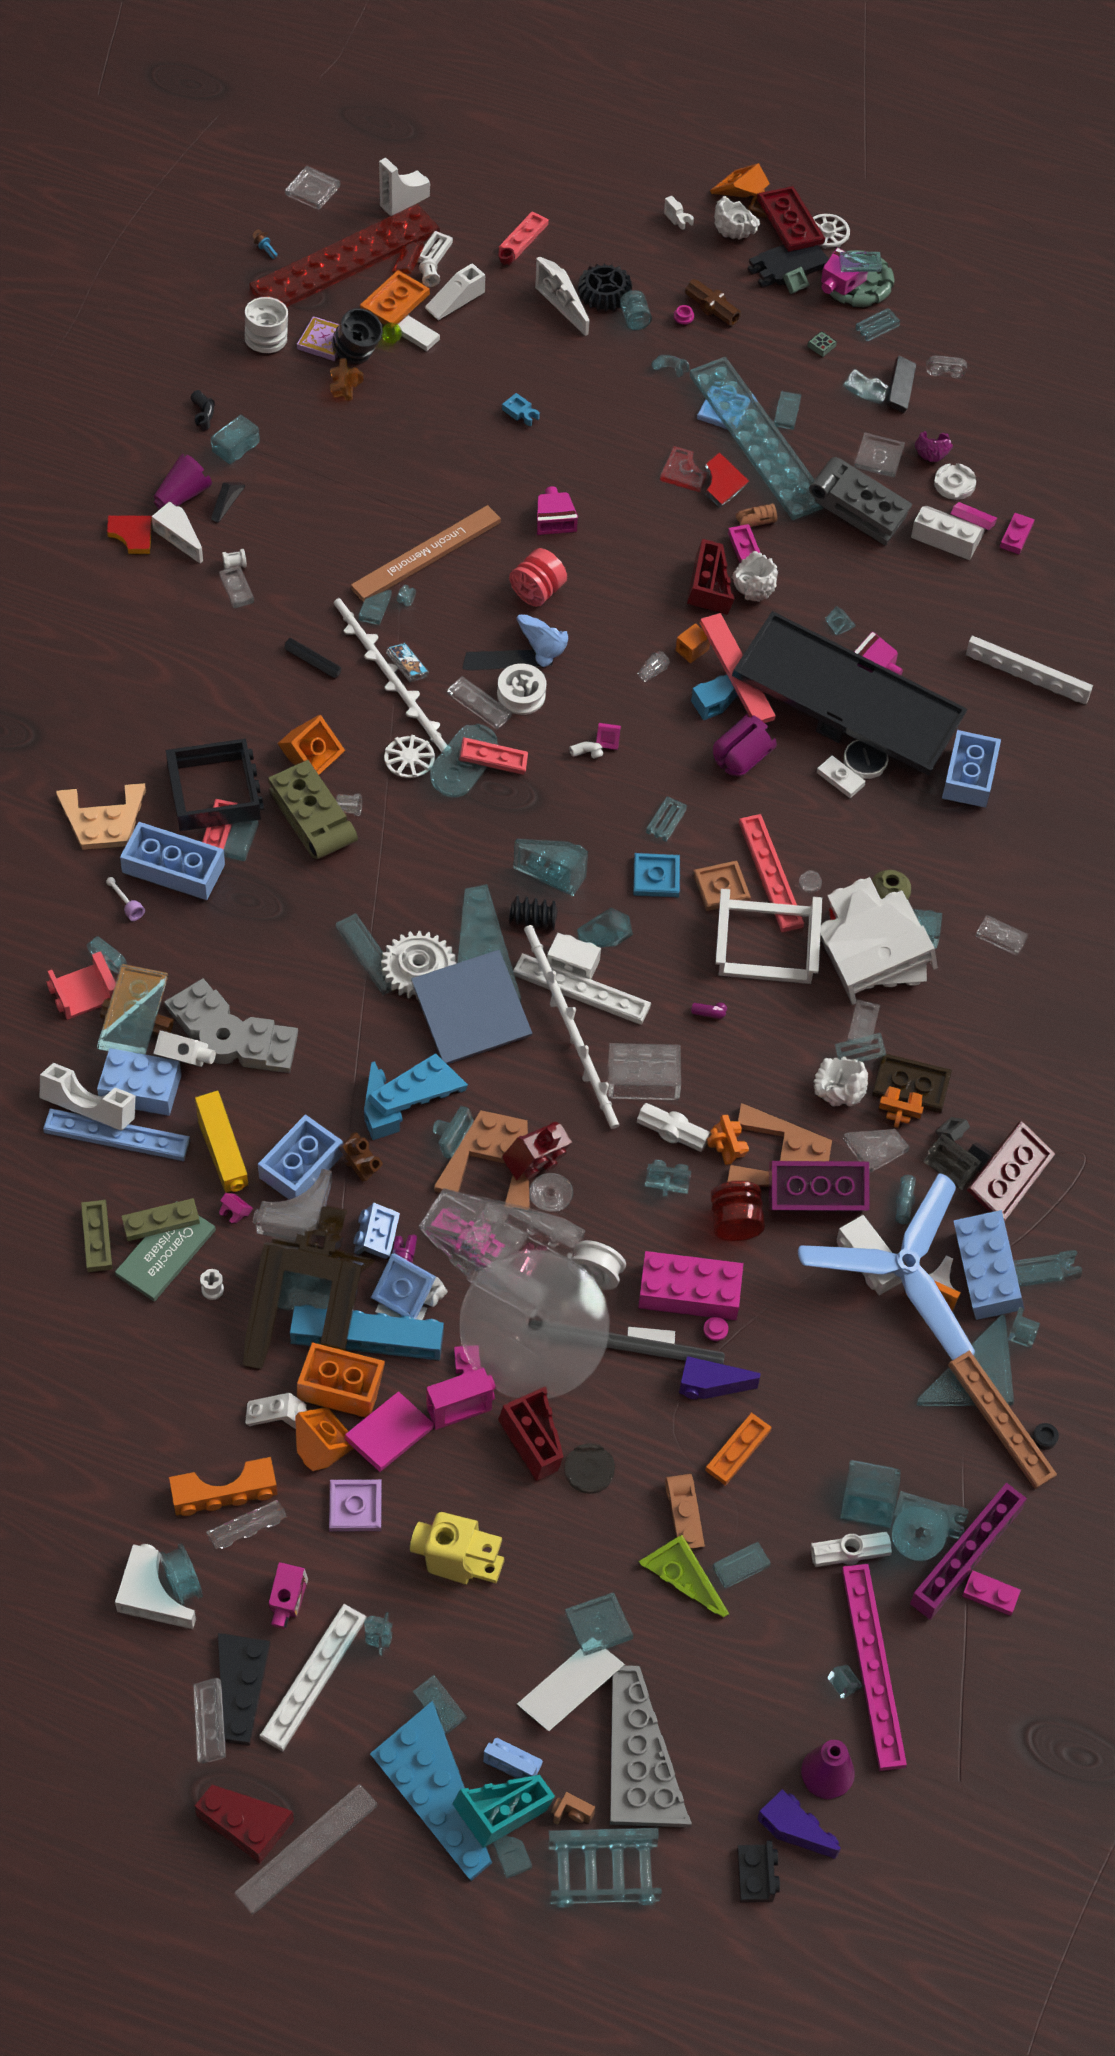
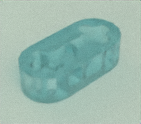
M96 936L87 944L91 954L101 951L108 968L115 973H119L127 965L122 954L101 938Z

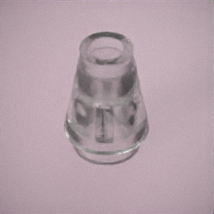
M662 651L653 652L640 671H638L639 677L647 682L668 669L670 660Z

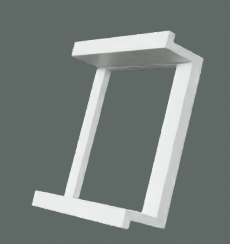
M721 889L716 964L719 965L718 976L811 984L813 973H818L822 898L813 897L811 907L730 900V889ZM729 910L809 917L806 970L726 963Z

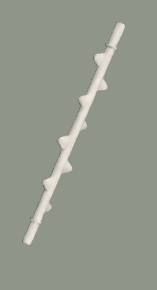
M340 598L336 599L334 605L343 616V620L348 623L344 633L357 635L368 651L364 658L375 661L386 675L389 682L385 686V690L397 691L410 708L406 712V716L417 718L431 737L430 740L436 744L444 757L449 756L452 751L442 739V735L436 731L440 727V723L429 721L415 702L420 695L419 691H407L395 674L398 666L388 664L375 647L374 643L377 641L378 635L366 634L354 618V614L348 610Z
M529 925L524 928V931L532 947L531 951L534 952L537 958L538 969L542 970L551 990L550 1006L558 1007L570 1034V1043L574 1044L585 1068L582 1080L584 1082H591L600 1103V1109L603 1110L610 1128L615 1129L619 1127V1122L612 1109V1103L606 1095L609 1084L608 1082L600 1081L588 1054L589 1048L587 1045H584L573 1020L576 1008L567 1006L556 981V972L552 971L543 951V945L540 944L533 926Z

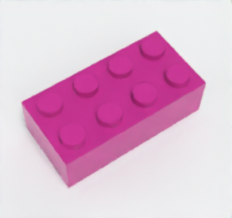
M645 1251L638 1308L737 1320L743 1263Z

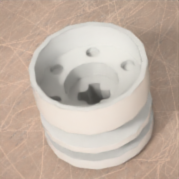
M260 297L252 300L245 308L246 344L254 351L261 353H273L282 349L287 343V307L278 299L271 297Z

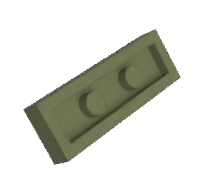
M194 1198L122 1215L128 1241L200 1224Z
M106 1200L81 1202L87 1271L111 1270L113 1268Z

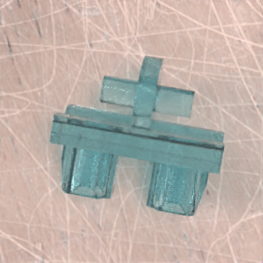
M654 1160L652 1164H648L645 1186L663 1189L662 1196L666 1197L668 1196V1191L688 1194L691 1171L688 1170L687 1165L678 1164L675 1168L666 1167L664 1161Z

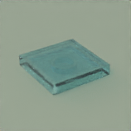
M614 1592L565 1609V1614L584 1656L633 1639L631 1628Z

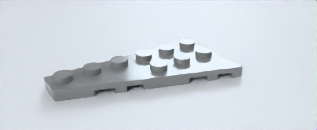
M624 1665L612 1675L610 1825L691 1827L692 1823L675 1778V1772L649 1699V1693L640 1666Z

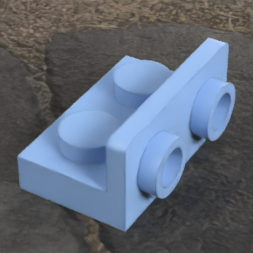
M373 1203L367 1209H363L358 1220L361 1223L360 1228L354 1237L353 1243L356 1245L354 1253L359 1255L366 1251L384 1259L390 1257L400 1213Z
M495 1738L492 1744L488 1743L484 1750V1763L517 1779L537 1775L543 1763L541 1759L499 1738Z

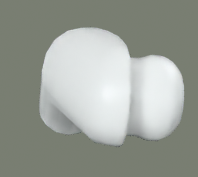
M585 741L569 747L572 757L591 752L592 758L603 755L601 750L603 747L599 743Z

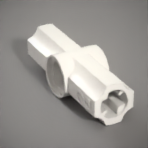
M648 1103L643 1105L637 1118V1123L659 1132V1135L665 1141L670 1143L681 1142L700 1152L706 1147L707 1138L711 1134V1132L689 1123L688 1119L679 1112L672 1111L668 1113Z
M887 1532L862 1536L848 1534L842 1539L811 1543L810 1546L811 1557L815 1567L839 1563L853 1565L859 1560L889 1556L892 1553L891 1541ZM852 1546L857 1552H848L845 1547Z

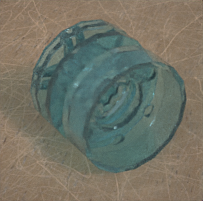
M916 1501L907 1505L898 1514L892 1527V1540L897 1550L905 1557L914 1561H925L935 1557L943 1549L949 1535V1521L945 1512L937 1505L928 1501ZM920 1527H923L925 1529L923 1534L926 1537L923 1535L920 1538L916 1537V1531L913 1528L918 1530Z

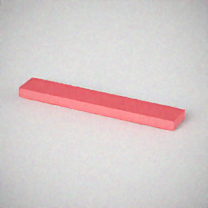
M721 613L702 618L700 625L749 717L751 718L755 715L764 723L775 720L776 715L763 691L732 676L733 670L743 654Z
M761 814L740 818L739 825L769 902L797 905ZM775 914L781 932L804 927L802 916Z

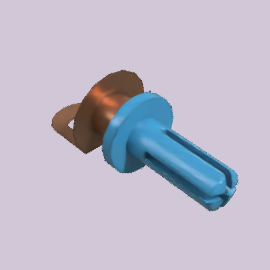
M259 229L254 231V244H258L259 249H265L270 257L275 259L278 254L270 246L271 240L265 238L268 232L262 233Z

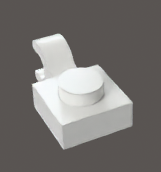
M673 196L665 198L664 214L674 225L678 224L681 229H685V222H688L691 226L694 224V217L691 214L683 213V207L680 202H677Z

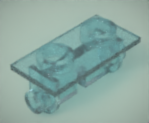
M386 1612L385 1618L369 1616L364 1622L365 1641L370 1646L378 1647L379 1655L381 1656L384 1647H390L393 1632H391L393 1623L389 1622L388 1612Z

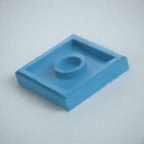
M634 854L633 895L679 897L680 855Z

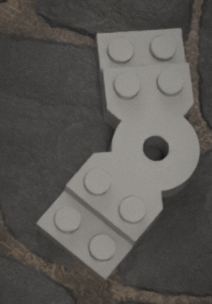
M204 978L164 1001L165 1008L191 1039H200L201 1042L208 1044V1049L215 1050V1063L228 1064L233 1062V1059L238 1058L243 1067L290 1073L298 1037V1028L275 1025L274 1020L250 1017L242 1022L238 1017L230 1014L229 1004L217 990L213 991Z

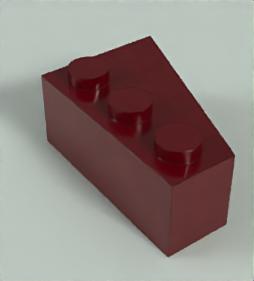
M702 539L696 553L687 604L728 615L734 601V595L731 593V580L727 574V561L723 544Z

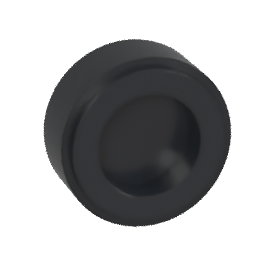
M1041 1423L1036 1426L1032 1435L1035 1444L1043 1450L1053 1448L1059 1438L1058 1430L1049 1423Z

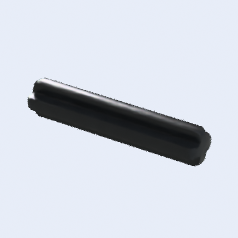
M289 638L284 645L287 651L334 678L340 675L341 666L293 638Z

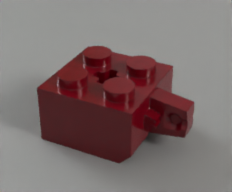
M552 1122L550 1125L517 1137L503 1154L502 1158L516 1181L524 1177L528 1180L536 1176L543 1169L549 1171L557 1166L558 1163L556 1161L567 1154L566 1150L572 1144V1141L560 1123Z

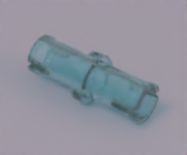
M903 1175L901 1177L900 1191L896 1195L898 1205L895 1220L901 1224H907L911 1221L912 1205L915 1204V1196L913 1194L916 1178L911 1175Z

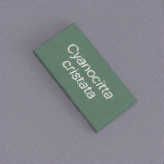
M199 1216L200 1224L145 1237L115 1271V1276L155 1302L216 1231V1228L213 1224Z

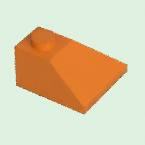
M757 163L734 170L714 186L710 192L711 194L749 197L752 195L757 197V193L765 192L764 188L770 183L760 164Z
M321 715L296 727L277 743L291 763L297 765L309 760L318 775L345 751Z
M325 1407L299 1412L295 1416L297 1453L303 1459V1463L312 1471L328 1468L354 1449L344 1440L345 1434L349 1431L329 1408Z

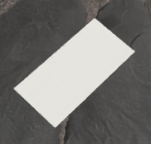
M592 1638L518 1702L517 1705L550 1731L625 1664Z

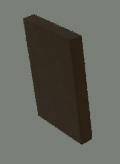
M883 1053L872 1096L884 1097L888 1087L891 1086L901 1090L899 1101L907 1103L910 1092L922 1095L923 1109L942 1113L952 1070Z

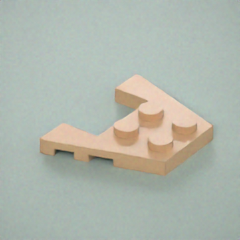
M145 783L125 785L126 804L88 808L78 807L77 789L59 790L56 793L57 799L63 807V811L82 850L127 845L134 830L136 817L142 805L141 801L146 793Z

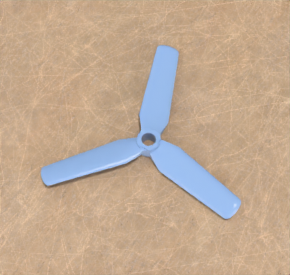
M938 1174L904 1233L901 1251L898 1254L879 1249L799 1246L798 1257L804 1266L880 1275L894 1273L901 1278L907 1296L950 1358L954 1360L969 1350L974 1356V1348L936 1283L919 1265L920 1258L929 1250L956 1189L953 1181L946 1175Z

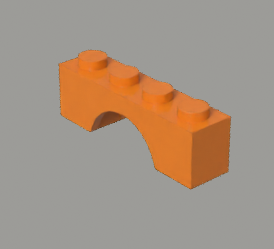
M271 1457L245 1462L241 1475L234 1482L225 1486L208 1485L201 1481L195 1472L169 1477L176 1515L190 1516L195 1514L196 1511L206 1509L208 1511H215L225 1505L239 1506L250 1500L258 1499L264 1501L277 1495V1485Z

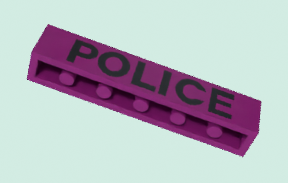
M1005 1483L914 1592L910 1605L931 1620L1022 1511L1027 1498L1008 1483Z

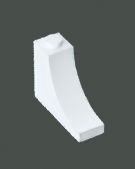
M387 158L379 161L380 206L391 217L430 197V181L418 170L410 174L399 175L398 169Z
M133 1544L115 1601L117 1612L193 1629L196 1621L195 1611L175 1602L165 1592L159 1581V1551L148 1544H141V1546Z

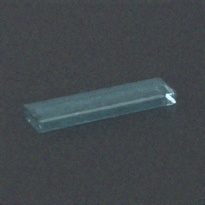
M355 913L337 922L336 928L380 992L384 995L392 991V982L386 983V976L382 975L383 967H381V960H384L383 951L358 915Z

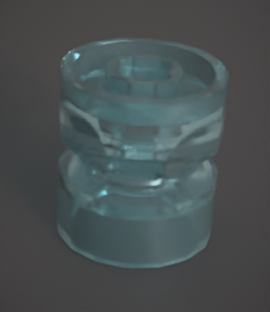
M635 290L621 297L620 306L628 328L641 330L647 327L652 321V315L644 293Z

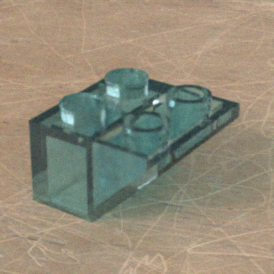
M850 1460L840 1518L891 1528L900 1485V1469Z

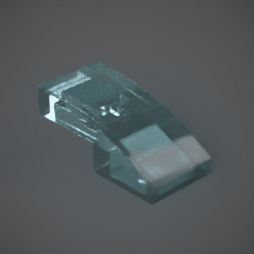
M856 369L851 372L843 384V387L854 394L879 404L882 403L890 388L874 376L870 380Z

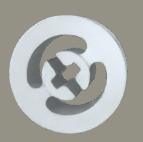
M514 664L501 672L498 679L497 698L505 710L513 714L526 715L537 711L543 705L546 695V679L538 668L529 664Z
M589 1240L578 1242L574 1248L575 1256L570 1258L567 1264L570 1273L579 1281L598 1289L610 1290L616 1288L619 1283L618 1274L622 1273L626 1267L625 1259L616 1250L605 1244Z

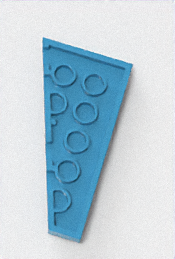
M432 1701L372 1751L370 1755L472 1881L491 1865L492 1861L487 1847L483 1848L452 1805L459 1790L465 1787L439 1720L436 1707Z

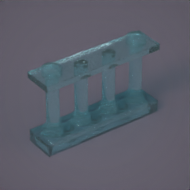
M658 1828L549 1831V1850L555 1849V1852L558 1853L559 1890L551 1891V1904H557L558 1907H571L573 1903L639 1902L640 1905H653L656 1901H660L661 1888H652L650 1850L658 1845ZM636 1847L639 1850L641 1888L625 1889L623 1851L626 1848ZM598 1848H609L612 1851L614 1889H597L596 1851H598ZM571 1849H582L585 1852L586 1890H570L568 1852Z

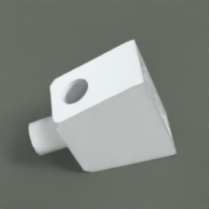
M164 1031L159 1032L153 1053L202 1067L204 1062L212 1064L216 1056L215 1050L208 1049L207 1043Z

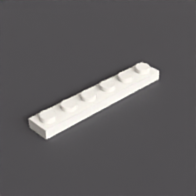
M972 636L969 640L966 651L967 656L1008 672L1013 676L1030 681L1035 685L1042 686L1054 693L1071 698L1076 702L1087 704L1093 685L975 636Z

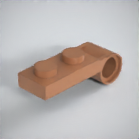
M692 1474L665 1477L668 1500H670L676 1538L683 1535L691 1550L704 1548L705 1544Z

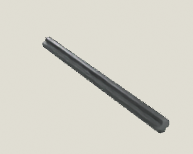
M533 1319L530 1320L528 1326V1333L532 1335L686 1361L688 1356L719 1364L724 1363L725 1354L720 1351Z

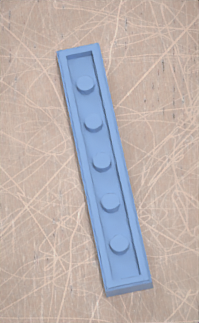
M51 1108L43 1128L44 1133L180 1161L185 1160L191 1141L190 1136L130 1124L121 1131L84 1115Z

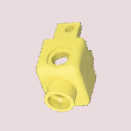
M439 1512L436 1514L432 1525L418 1522L414 1529L410 1552L425 1556L427 1570L431 1574L462 1584H467L468 1580L473 1577L497 1583L504 1563V1557L497 1555L502 1543V1537L479 1531L478 1521ZM485 1547H490L492 1549L490 1553L484 1552L482 1550ZM487 1567H493L494 1571L492 1573H487L485 1569Z

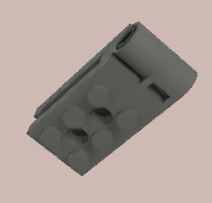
M837 457L830 458L809 486V492L815 498L816 503L885 546L903 523L912 506V503Z

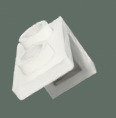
M291 1393L252 1400L247 1403L245 1423L248 1426L283 1420L296 1429L295 1416L299 1412L307 1411L306 1404Z

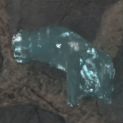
M658 355L657 359L652 361L653 369L658 370L663 367H672L676 370V376L678 377L683 375V371L689 372L688 361L675 356Z

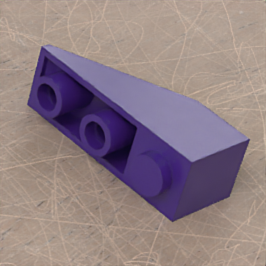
M782 1789L760 1810L757 1820L776 1839L834 1859L838 1856L841 1848L838 1846L839 1842L836 1837L830 1832L825 1833L819 1827L820 1823L811 1813H806L800 1807L797 1798L791 1793L787 1794Z

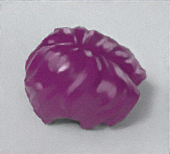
M924 431L920 433L916 440L915 448L924 460L938 462L948 455L953 448V444H951L948 434L940 433L936 440L928 439L927 432Z

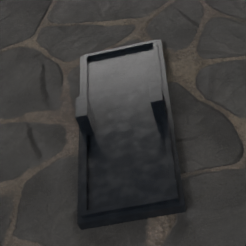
M774 611L770 613L732 673L733 677L818 719L815 732L837 743L841 741L845 733L928 776L968 710ZM858 663L873 670V672L871 673L859 667Z

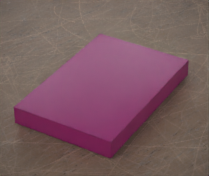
M398 1391L346 1433L344 1440L381 1472L434 1428V1423Z

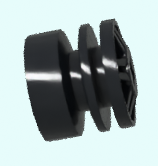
M354 308L347 311L343 315L331 340L332 348L336 355L350 364L366 362L381 339L383 333L381 322L372 312L362 308Z

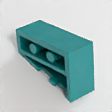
M535 1775L508 1780L507 1783L498 1785L491 1783L476 1789H460L452 1805L481 1846L485 1848L546 1812L555 1795L542 1777Z

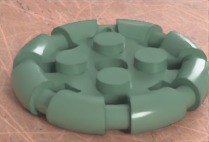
M861 250L846 251V253L869 265L867 280L849 292L855 294L854 296H850L848 293L842 295L835 290L830 295L835 300L843 304L845 302L852 304L854 307L871 306L872 303L876 302L878 304L886 299L892 291L891 288L894 286V274L892 269L887 267L888 263L873 253L869 255Z

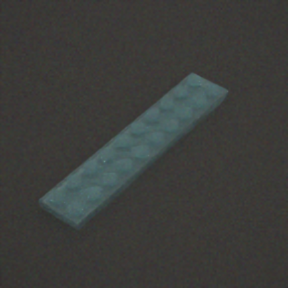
M726 356L691 369L689 376L790 518L795 520L823 509L824 507L816 503L815 498L809 492V486L815 479Z

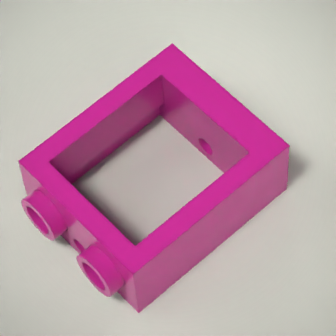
M484 1367L426 1387V1409L431 1421L434 1423L435 1430L492 1410V1401L495 1400L493 1390L496 1387L492 1376H487Z

